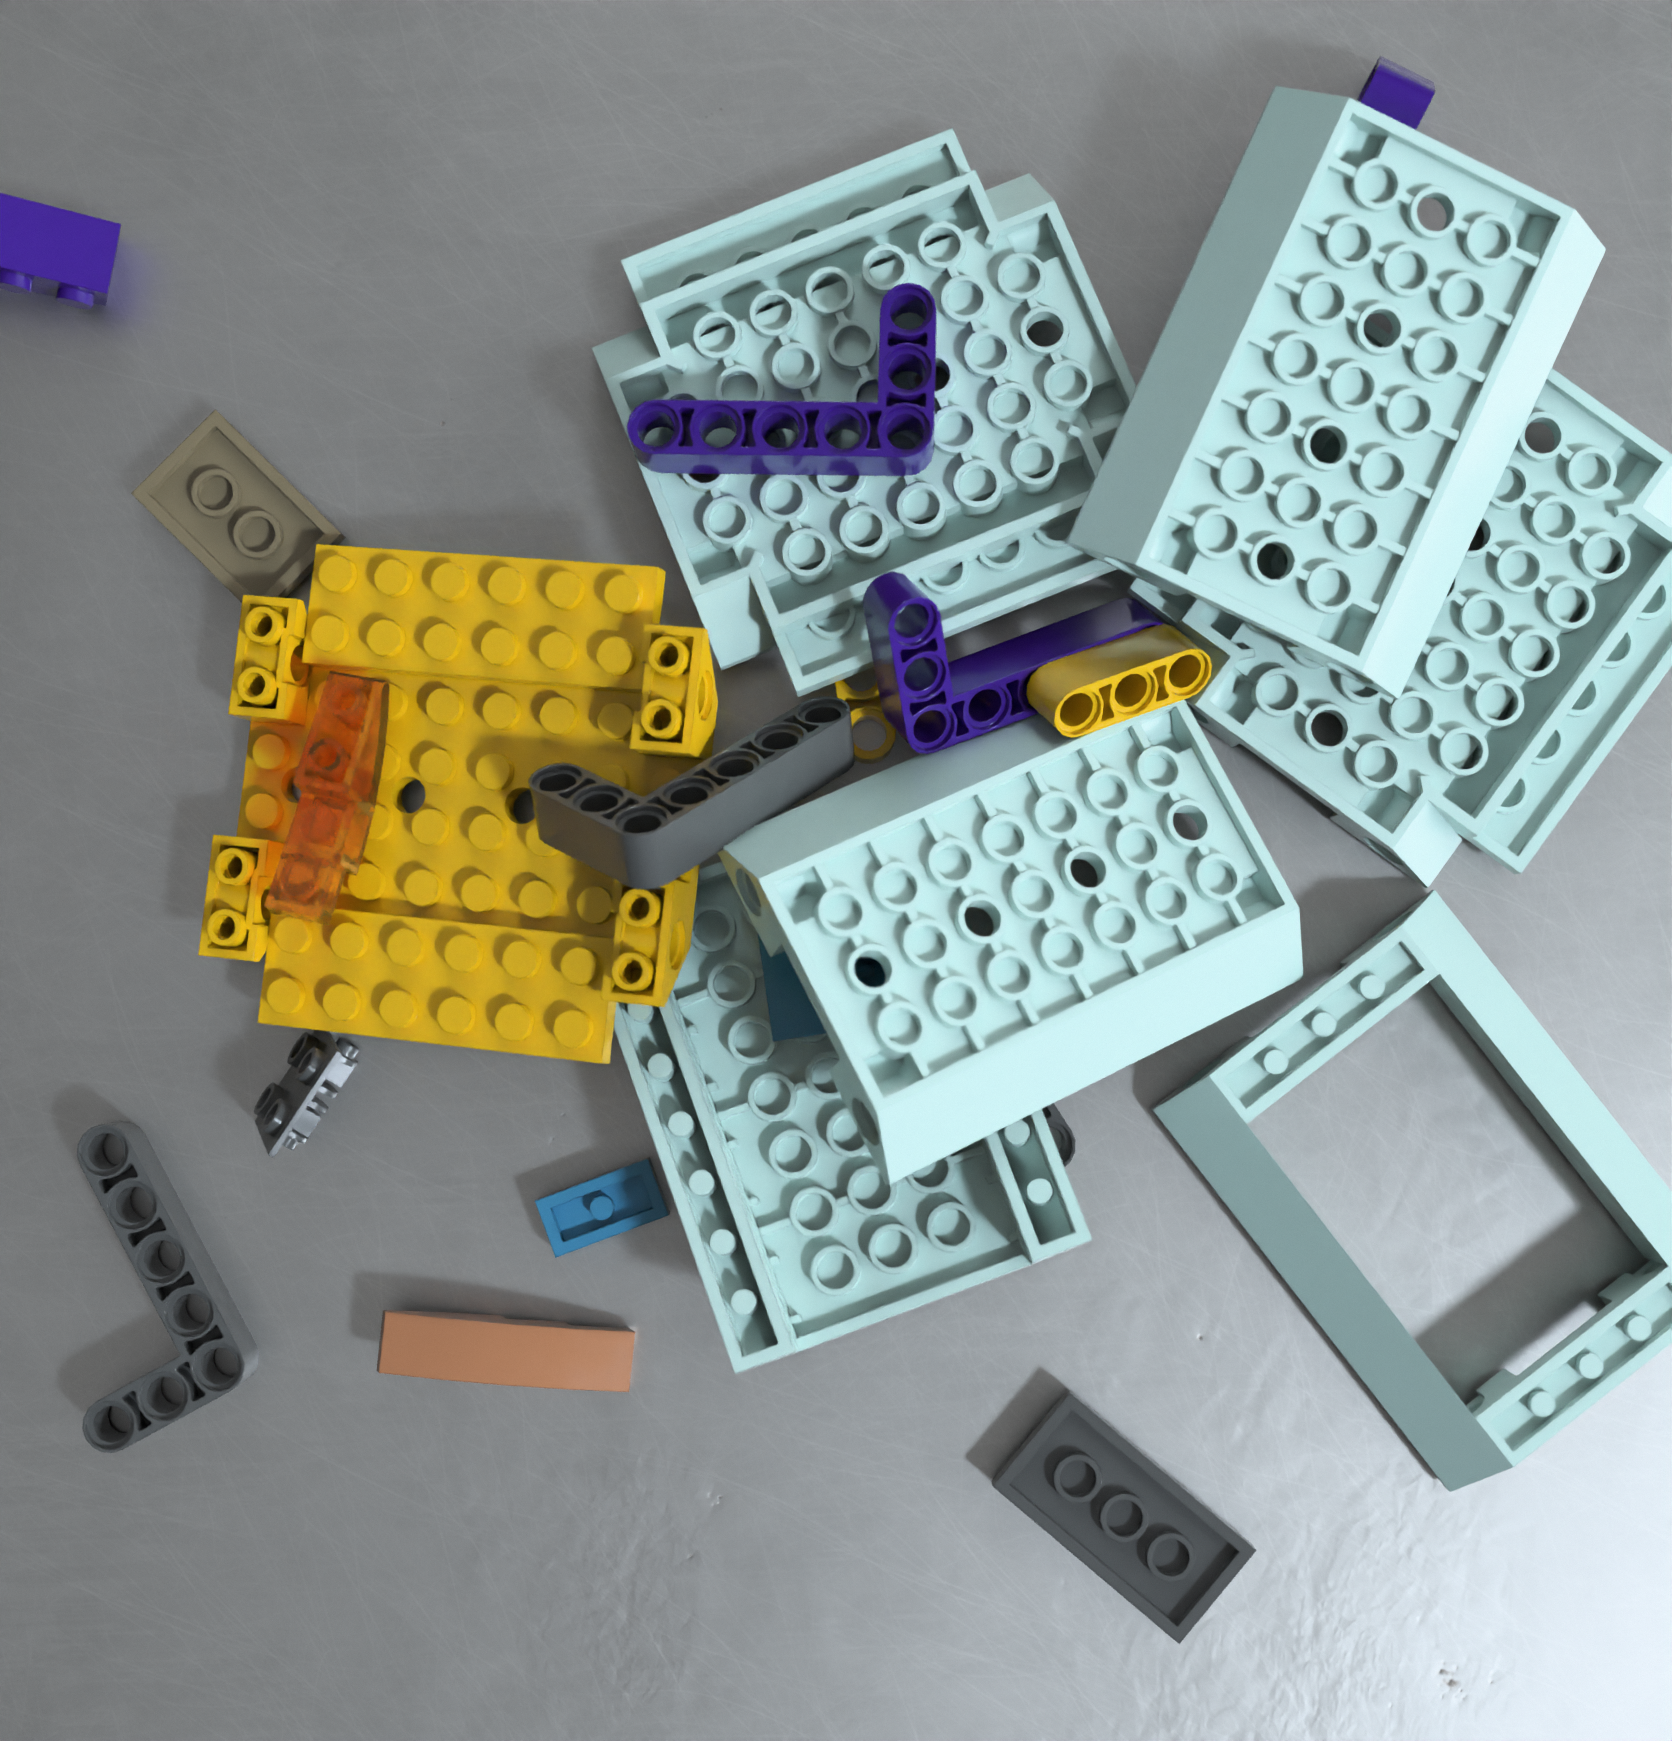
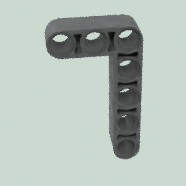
M817 697L802 702L644 797L577 765L557 763L542 767L535 771L528 780L539 839L545 844L626 886L635 889L659 888L723 850L722 847L755 825L774 818L850 770L855 762L850 707L847 702L836 697Z
M116 1121L90 1128L82 1135L78 1143L77 1157L86 1178L180 1356L115 1390L88 1408L83 1418L82 1427L85 1439L93 1448L106 1453L121 1451L230 1392L254 1374L259 1362L257 1345L149 1140L139 1126L128 1121ZM109 1134L118 1137L124 1148L123 1158L118 1165L110 1163L103 1154V1142ZM136 1187L144 1189L151 1197L152 1209L147 1218L137 1215L131 1207L130 1198ZM162 1241L173 1243L179 1250L180 1264L176 1271L165 1268L159 1261L158 1248ZM189 1294L198 1295L207 1303L209 1313L205 1323H198L187 1314L186 1300ZM217 1348H225L235 1356L237 1371L234 1376H226L215 1367L213 1359ZM164 1377H170L181 1385L183 1390L181 1405L172 1404L163 1397L161 1382ZM111 1406L118 1407L127 1414L130 1422L127 1433H120L110 1425L108 1412Z

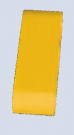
M1167 624L1155 625L1051 661L1039 667L1027 684L1026 696L1029 704L1062 735L1071 738L1079 737L1190 698L1199 693L1211 676L1212 663L1210 657L1200 647L1175 627Z

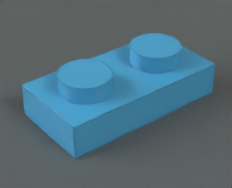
M650 1157L535 1200L555 1258L670 1214Z

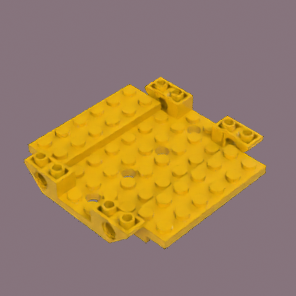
M316 544L308 614L304 601L300 599L243 595L228 711L229 715L250 721L237 835L234 837L213 834L198 955L259 962L266 952L257 1023L610 1064L616 1003L665 1007L691 945L700 864L659 888L635 889L545 844L539 839L536 819L534 818L528 823L521 824L515 818L513 806L516 798L522 792L530 790L528 781L530 776L538 769L547 765L557 763L577 765L644 797L712 757L718 699L708 631L705 628L660 625L666 571L656 566ZM308 770L314 779V789L307 800L299 803L293 796L292 784L300 772ZM419 780L425 789V800L417 811L408 813L402 805V792L407 784Z

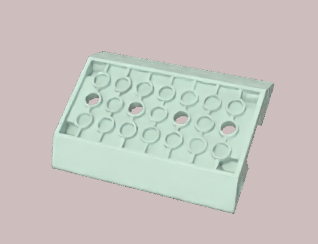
M1275 86L1065 544L1175 596L1185 593L1192 595L1289 641L1287 649L1393 699H1399L1606 251L1605 247L1574 208L1350 97ZM1432 198L1442 204L1446 212V222L1442 230L1431 231L1420 223L1417 216V207L1421 199ZM1369 314H1381L1391 322L1393 338L1387 347H1376L1366 339L1363 327L1365 319ZM1317 429L1332 431L1340 441V454L1331 464L1318 461L1311 452L1310 440ZM1267 543L1281 547L1288 559L1285 573L1277 580L1265 577L1257 566L1258 552Z
M1185 699L1092 733L1073 738L1062 735L1040 713H1037L941 751L930 754L923 753L757 824L722 847L723 850L718 852L770 957L786 951L839 1055L840 1060L828 1071L886 1186L1304 978L1299 906ZM1174 813H1184L1195 821L1198 827L1197 840H1187L1176 832L1173 825ZM1072 860H1085L1094 867L1098 876L1096 887H1084L1074 880L1070 870ZM967 908H981L990 915L993 921L991 936H977L967 928L964 920V913ZM870 957L877 960L885 971L884 985L872 988L862 984L854 971L856 959Z

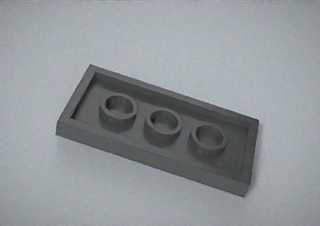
M1069 1389L991 1481L992 1486L1178 1644L1181 1643L1257 1551L1248 1540Z

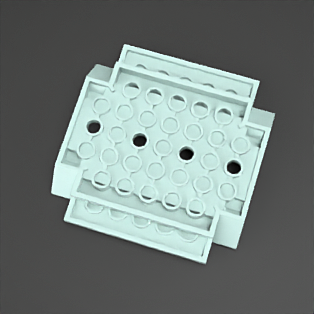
M951 128L621 260L647 326L592 347V350L629 442L627 424L630 414L637 406L651 400L878 402L880 308L882 299L890 289L904 283L921 285L935 299L937 316L936 366L941 367L947 372L949 381L943 389L935 392L934 452L929 465L918 474L910 476L720 474L712 482L701 483L692 479L689 473H658L650 471L640 463L635 454L703 626L708 631V638L721 671L778 647L796 694L800 697L874 667L863 609V597L867 587L873 580L884 573L897 572L904 574L937 605L941 616L944 638H947L1118 569L1065 543L1137 386L1055 200L1030 173L985 191L976 170L971 171L955 132ZM904 313L894 320L895 325L907 330L915 329L924 322V319L915 313ZM1050 321L1058 326L1062 337L1054 345L1042 347L1034 344L1029 339L1027 331L1036 322ZM911 371L901 372L893 378L892 383L901 389H913L917 387L914 381L917 373ZM665 427L655 428L646 435L644 443L654 447L662 446L671 439L674 431ZM718 428L709 433L705 443L712 447H723L733 440L736 433L731 429ZM778 429L769 435L766 443L772 447L784 448L793 444L798 435L789 429ZM838 430L831 435L828 443L835 448L846 449L855 445L860 437L852 430ZM904 430L894 434L890 439V443L898 449L907 450L919 445L922 438L914 431Z
M1365 319L1363 330L1366 339L1376 347H1387L1392 341L1393 329L1388 334L1369 319ZM1551 368L1479 524L1484 533L1483 544L1479 550H1467L1399 699H1393L1286 648L1289 641L1187 593L1175 596L1139 578H1136L1127 593L1180 630L1183 635L1210 657L1212 670L1207 684L1199 693L1185 699L1196 721L1232 748L1241 743L1333 810L1329 817L1331 820L1424 888L1429 887L1463 840L1458 834L1513 874H1521L1672 666V454L1553 368ZM1541 423L1552 431L1554 446L1551 452L1538 453L1528 446L1525 440V431L1528 424ZM1317 429L1311 437L1310 449L1318 461L1331 464L1340 454V441L1332 431ZM1267 543L1258 552L1257 566L1265 577L1273 580L1279 579L1287 569L1288 559L1281 547ZM1318 713H1331L1340 720L1343 734L1335 746L1322 745L1313 737L1311 725Z

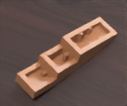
M383 1310L376 1371L384 1374L507 1386L629 1392L635 1331L622 1327L573 1326L565 1321L506 1319L502 1315Z

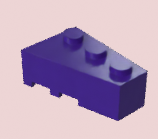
M0 193V288L18 294H31L33 292L55 296L56 301L79 309L90 310L93 304L106 306L121 224Z

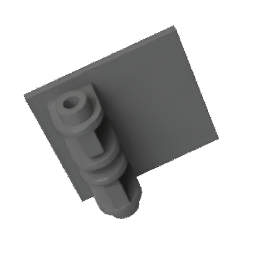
M314 1030L312 1035L305 1032L297 1040L287 1060L291 1067L279 1085L273 1082L267 1086L254 1109V1114L257 1115L255 1123L269 1156L274 1158L282 1145L290 1150H294L299 1142L306 1143L321 1119L320 1114L307 1107L309 1106L321 1113H326L329 1107L317 1098L315 1094L317 1091H320L331 1098L337 1096L338 1091L325 1082V1079L339 1087L343 1086L358 1064L355 1056L360 1049L356 1045L342 1037H339L335 1042L329 1031Z

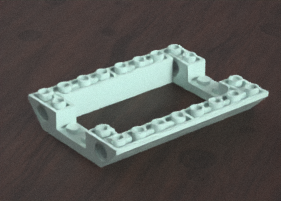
M1432 890L1340 961L1339 964L1342 968L1254 1037L1244 1036L1151 1110L1449 1492H1452L1515 1467L1672 1343V1192L1435 890ZM1428 982L1644 1258L1650 1259L1647 1264L1633 1275L1625 1272L1598 1294L1606 1304L1602 1310L1518 1376L1503 1368L1476 1389L1479 1396L1467 1405L1458 1397L1247 1125V1123Z

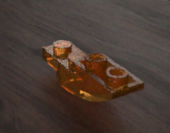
M335 671L329 672L293 780V784L302 793L264 907L273 914L329 925L345 875L357 876L369 835L382 773L389 710V684L385 680Z

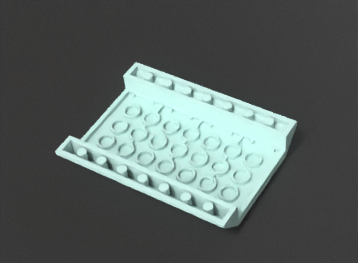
M722 861L699 869L691 945L665 1007L617 1002L614 1030L735 1374L798 1353L1025 1268L1092 1240L1042 1109L886 1186L828 1071L840 1060L828 1034L773 1042L757 930ZM965 911V924L967 928L974 934L967 913Z

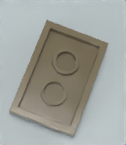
M216 409L131 493L241 603L243 595L286 598L313 571L316 544L339 545L346 538Z

